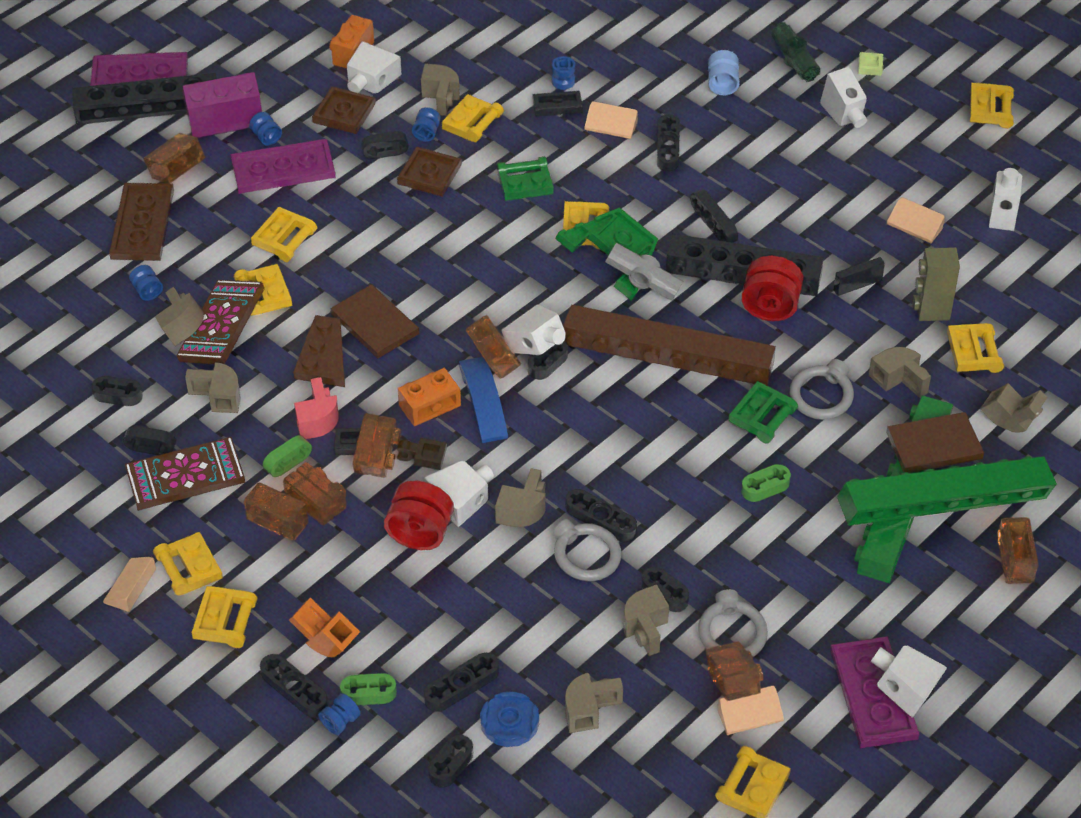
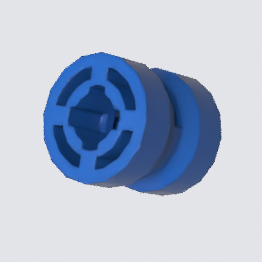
M565 56L555 58L552 61V85L559 90L572 88L575 85V61Z
M425 107L418 111L416 121L412 127V133L418 140L427 142L434 139L441 121V116L435 109Z
M267 112L257 113L250 120V129L264 145H272L280 139L282 129Z
M140 265L130 273L129 280L133 287L136 288L142 300H153L162 293L163 284L149 265Z
M339 694L333 700V705L325 707L318 715L321 723L328 731L334 735H340L346 729V724L354 722L361 713L356 703L349 696Z

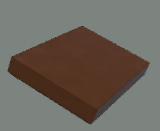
M372 284L330 308L331 315L334 318L340 319L341 324L377 359L419 334V327Z
M966 412L887 426L886 433L903 473L981 460L984 457V451Z

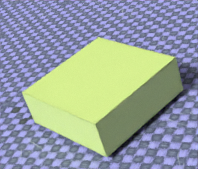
M860 52L858 74L882 76L883 54Z

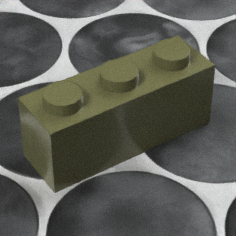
M925 248L923 259H919L918 263L920 277H916L915 281L917 295H913L912 298L913 310L917 311L919 321H947L951 318L960 270L957 248Z

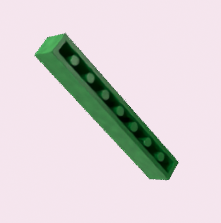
M922 395L919 404H913L909 420L913 422L951 415L953 404ZM896 454L894 455V459L897 460L896 464H890L886 477L903 473ZM914 517L873 522L872 525L867 524L863 535V540L866 542L864 546H858L854 561L859 562L857 574L890 584Z
M1027 456L1020 460L1009 461L1004 459L989 464L976 463L972 466H952L943 470L928 469L920 473L910 474L909 472H904L889 477L880 475L872 479H852L845 482L837 499L848 526L1047 499L1057 483L1044 456L1035 458Z

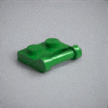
M546 156L538 157V160L510 164H505V162L497 163L498 177L505 201L553 194V184ZM539 170L538 172L507 176L510 173Z
M757 381L729 414V422L756 435L761 442L768 444L774 438L775 431L788 415H792L797 410L798 404L791 397ZM775 404L781 407L766 426L761 424V421Z

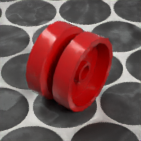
M771 255L754 260L748 267L746 282L742 291L741 301L744 308L751 315L761 320L773 322L782 321L793 316L798 308L803 274L794 262L784 257Z
M422 481L404 482L395 491L392 505L384 519V528L389 536L399 544L416 550H432L439 547L444 539L447 525L454 512V503L446 492L431 483Z

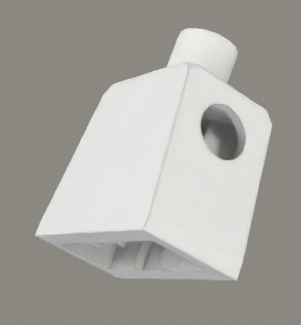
M362 42L347 64L349 90L359 93L362 89L372 93L380 92L401 75L400 56Z
M849 66L829 73L820 104L840 126L852 123L855 128H860L867 122V118L863 114L867 100L866 95Z
M1007 168L1004 171L997 172L992 193L989 228L1014 231L1022 186V175L1014 168ZM1002 201H1009L1008 209L1000 207Z
M540 305L534 306L501 330L511 353L532 355L543 354L555 344H562L566 335L559 315Z
M460 461L428 475L424 480L441 488L450 496L454 503L451 521L459 527L487 502V482L494 478V474L487 465L474 470L465 461Z
M903 646L896 657L880 647L871 660L873 664L885 671L877 683L878 688L912 718L947 669L941 663L909 646Z

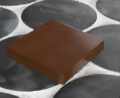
M331 87L313 114L312 122L357 134L376 104L375 97Z
M416 147L397 177V184L443 197L460 169L462 159Z

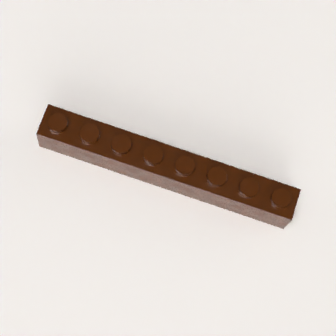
M572 304L563 325L566 333L564 341L572 347L755 384L758 381L768 386L774 365L776 346Z

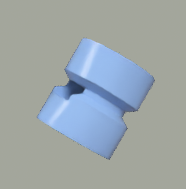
M716 51L708 59L709 88L715 94L729 95L734 93L739 87V59L731 51Z

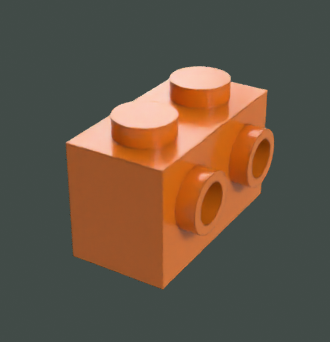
M351 15L347 22L342 24L339 33L330 42L333 65L347 69L348 62L362 42L371 45L374 43L372 20Z
M442 368L399 387V406L412 425L417 426L460 407V387L448 371Z

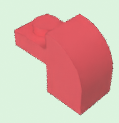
M321 377L311 379L312 400L294 403L299 435L305 439L316 438L329 433L334 429L339 419L337 395L330 396L329 387H323Z

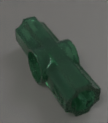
M785 22L777 24L771 31V37L785 55V64L794 68L802 80L806 82L814 81L820 75V67L807 50L806 40L797 36L791 26Z

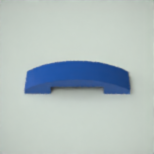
M478 357L459 361L464 384L467 385L476 416V425L481 443L507 439L508 432L500 398L486 358Z

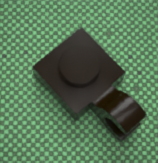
M420 438L419 444L408 440H400L397 447L399 451L397 459L400 461L414 459V465L441 470L447 450V443Z

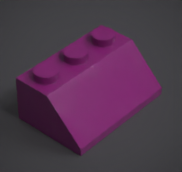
M254 72L184 85L182 88L193 139L250 128L249 123L252 117L262 112L260 94Z

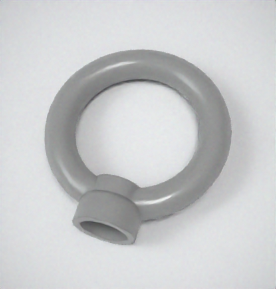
M832 359L828 366H812L800 371L790 385V397L797 402V409L808 417L821 420L832 419L845 413L854 398L853 386L847 377L849 373L848 366L841 360ZM825 376L829 382L840 384L843 389V398L840 403L832 408H814L802 399L800 394L801 386L811 377Z
M566 518L553 530V536L557 538L554 546L556 562L569 576L582 581H597L611 575L619 566L621 561L620 544L616 537L607 529L595 524L584 523L574 525ZM579 535H593L602 539L608 545L610 558L601 568L595 570L581 569L568 560L565 553L566 545L573 543Z
M728 589L718 592L715 595L716 603L709 606L700 618L698 631L701 642L710 653L720 659L727 661L750 659L758 654L766 643L768 631L765 619L755 607L746 602L739 601L737 591ZM740 612L749 617L755 625L756 636L754 641L749 646L738 650H731L720 646L715 642L710 633V624L713 618L720 613L732 615Z

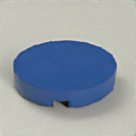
M513 691L494 695L493 699L483 705L480 713L481 730L486 738L496 745L504 747L520 746L530 741L537 733L540 724L539 711L536 704H533L526 695Z

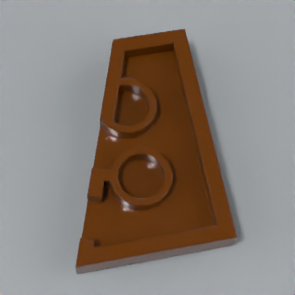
M315 315L293 372L294 379L311 382V379L321 377L323 384L345 387L340 319Z

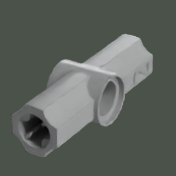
M618 243L615 244L606 260V263L629 275V280L634 286L640 289L649 287L670 300L674 299L684 282L661 269L658 260L653 256H639Z

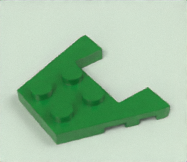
M620 207L596 216L592 221L585 224L583 222L578 223L574 228L567 231L563 229L555 237L558 242L572 253L589 239L608 256L616 243L639 256H652L658 241L656 236ZM625 273L614 285L618 291L631 301L638 291V287L630 282L629 275Z

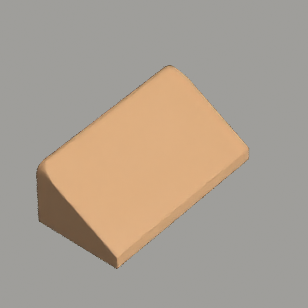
M593 101L587 115L585 130L631 139L637 125L638 112L635 109Z
M901 197L897 201L887 221V225L932 243L943 229L945 216Z
M130 558L103 600L104 604L129 612L156 570L154 558Z
M775 686L719 699L718 713L727 735L784 721Z

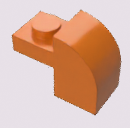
M311 597L289 619L309 639L306 644L317 653L326 657H335L340 654L360 633L340 611L333 617H330Z

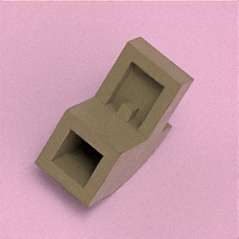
M424 64L421 77L422 97L435 98L437 112L440 115L447 116L448 107L453 106L454 100H460L459 77L453 69L447 66Z
M172 287L165 292L172 305L157 314L155 318L171 342L177 346L199 328L204 318V312L190 293L187 295L184 292L179 294L175 287Z
M892 347L871 358L869 376L885 391L903 382L921 398L922 395L928 394L931 379L928 371L919 366L921 355L912 349Z
M215 362L214 370L187 369L185 378L188 395L209 396L211 412L238 413L241 400L237 374L231 367Z
M1008 383L992 391L980 410L997 426L1011 432L1020 433L1025 432L1032 421L1043 411L1042 405L1048 397L1039 390L1022 398Z
M530 469L524 489L502 485L495 505L496 524L525 527L536 523L542 518L546 511V495L544 493L546 483L542 482L541 470Z
M657 585L634 593L626 602L624 609V634L626 638L635 635L638 645L640 647L644 646L649 656L660 652V634L656 627L668 623L669 605Z
M589 673L578 676L569 684L565 695V717L569 733L598 729V708L623 703L621 678H605L597 682H591Z

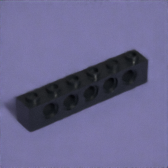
M216 73L72 88L76 124L82 125L187 113L182 94L183 86L215 80L217 75Z
M672 233L667 252L666 271L671 274L744 285L748 267L754 260L763 256H779L794 262L800 268L803 274L800 294L817 297L824 257Z

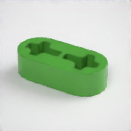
M295 436L270 452L263 461V468L271 476L279 477L303 462L310 455L312 445L303 436Z
M776 464L747 475L742 480V496L748 501L757 502L785 491L790 485V470L786 466Z
M383 673L347 676L340 684L341 694L349 696L356 705L389 703L394 700L397 693L395 679L391 675ZM385 685L386 691L380 692V686ZM351 687H357L356 693H350Z

